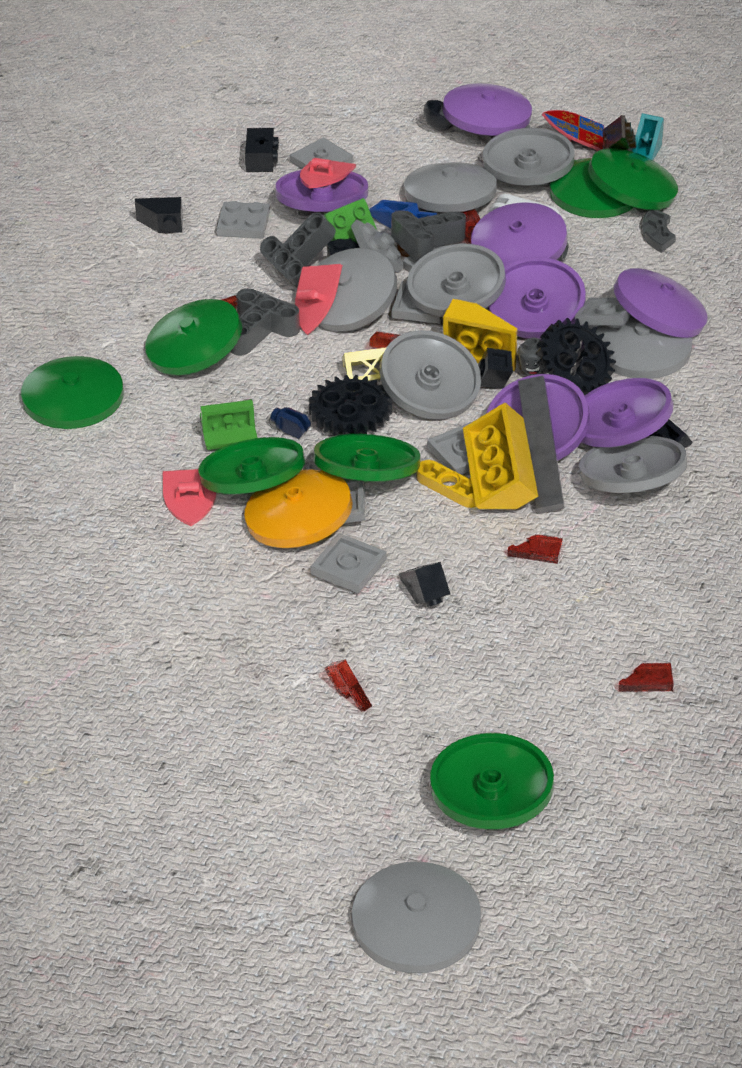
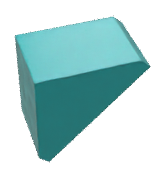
M641 114L636 132L637 147L633 149V152L654 160L662 147L663 117Z

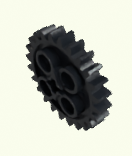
M566 318L563 322L558 320L554 325L551 324L540 336L541 340L537 343L540 349L536 352V355L542 357L537 364L545 366L541 371L542 374L549 373L550 375L570 380L580 388L585 396L592 390L608 384L612 380L611 375L615 372L612 366L616 363V360L610 357L615 352L607 349L611 343L608 341L603 342L604 333L596 334V326L589 329L587 321L580 325L578 318L572 323L569 318Z
M345 375L343 380L335 376V382L325 380V386L317 385L318 391L313 390L312 397H309V415H311L312 422H316L317 428L324 426L325 433L333 430V436H336L339 432H342L343 435L348 433L358 434V432L367 434V430L377 432V426L384 427V421H389L392 414V399L382 384L377 386L376 379L368 382V376H365L362 380L358 379V375H355L353 379H349L348 375Z

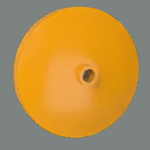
M308 469L301 470L293 478L282 484L256 491L246 504L244 517L250 534L260 543L277 548H294L318 542L337 531L348 519L353 502L349 486L341 477L329 474L323 470Z

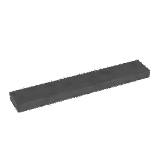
M544 376L519 380L522 413L539 496L535 498L537 512L540 514L564 509Z

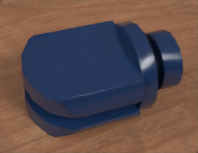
M277 407L271 413L270 419L275 423L276 428L298 439L311 427V422L307 415L290 407L282 409Z

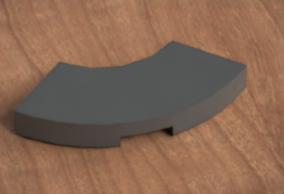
M648 210L643 218L642 234L652 248L662 253L676 241V235L667 228L671 216L659 210Z

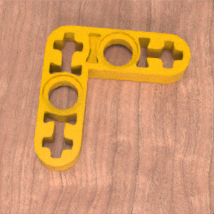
M433 460L420 462V467L416 472V479L420 484L464 507H476L471 477L467 478ZM454 482L456 484L452 486H446L443 483Z

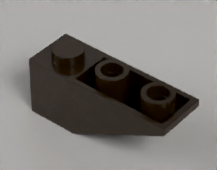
M621 115L603 129V149L615 148L629 151L636 149V135H634L631 122H627L625 115Z

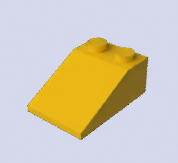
M452 299L443 316V334L461 343L469 350L477 363L480 362L487 348L511 351L513 371H515L517 328L477 303Z

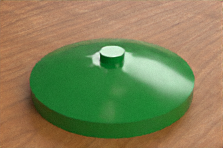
M615 148L602 149L592 156L588 166V172L592 181L603 192L624 204L647 210L665 209L674 202L678 193V185L674 177L664 167L652 159L633 151Z
M591 158L574 160L572 169L566 175L550 182L552 200L563 210L577 216L609 218L619 216L634 208L607 195L592 181L588 172Z
M218 299L193 301L172 310L155 324L146 339L145 351L152 366L162 373L169 375L195 373L214 365L234 348L241 336L242 322L236 309L226 301Z
M70 356L49 361L34 369L22 384L21 397L24 410L36 422L52 428L77 429L94 425L111 416L122 403L124 388L120 373L109 363L92 357Z
M346 434L329 437L318 442L314 447L313 460L318 468L338 477L359 481H390L405 478L416 473L420 467L421 455L419 450L413 445L399 439L372 434Z
M279 437L254 438L227 445L211 453L200 463L198 472L201 484L210 491L223 494L251 493L277 486L293 478L303 469L305 456L302 446L296 441Z
M482 733L459 739L441 751L431 768L430 787L435 803L451 819L479 829H504L523 824L544 810L553 794L554 773L548 757L529 741L508 734Z

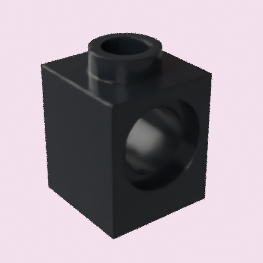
M493 348L486 349L478 364L481 373V386L498 389L505 387L513 373L511 351Z

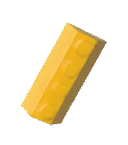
M504 402L463 427L475 505L478 509H518L539 497L524 418Z

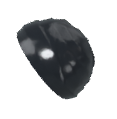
M428 100L423 111L429 126L437 130H447L453 126L443 114L442 101Z

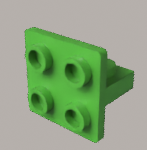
M364 198L324 214V217L336 229L335 236L331 241L336 239H352L358 244L351 228L356 219L364 224L366 222L370 223L377 230Z
M252 400L200 406V420L207 450L220 449L236 442L258 438Z

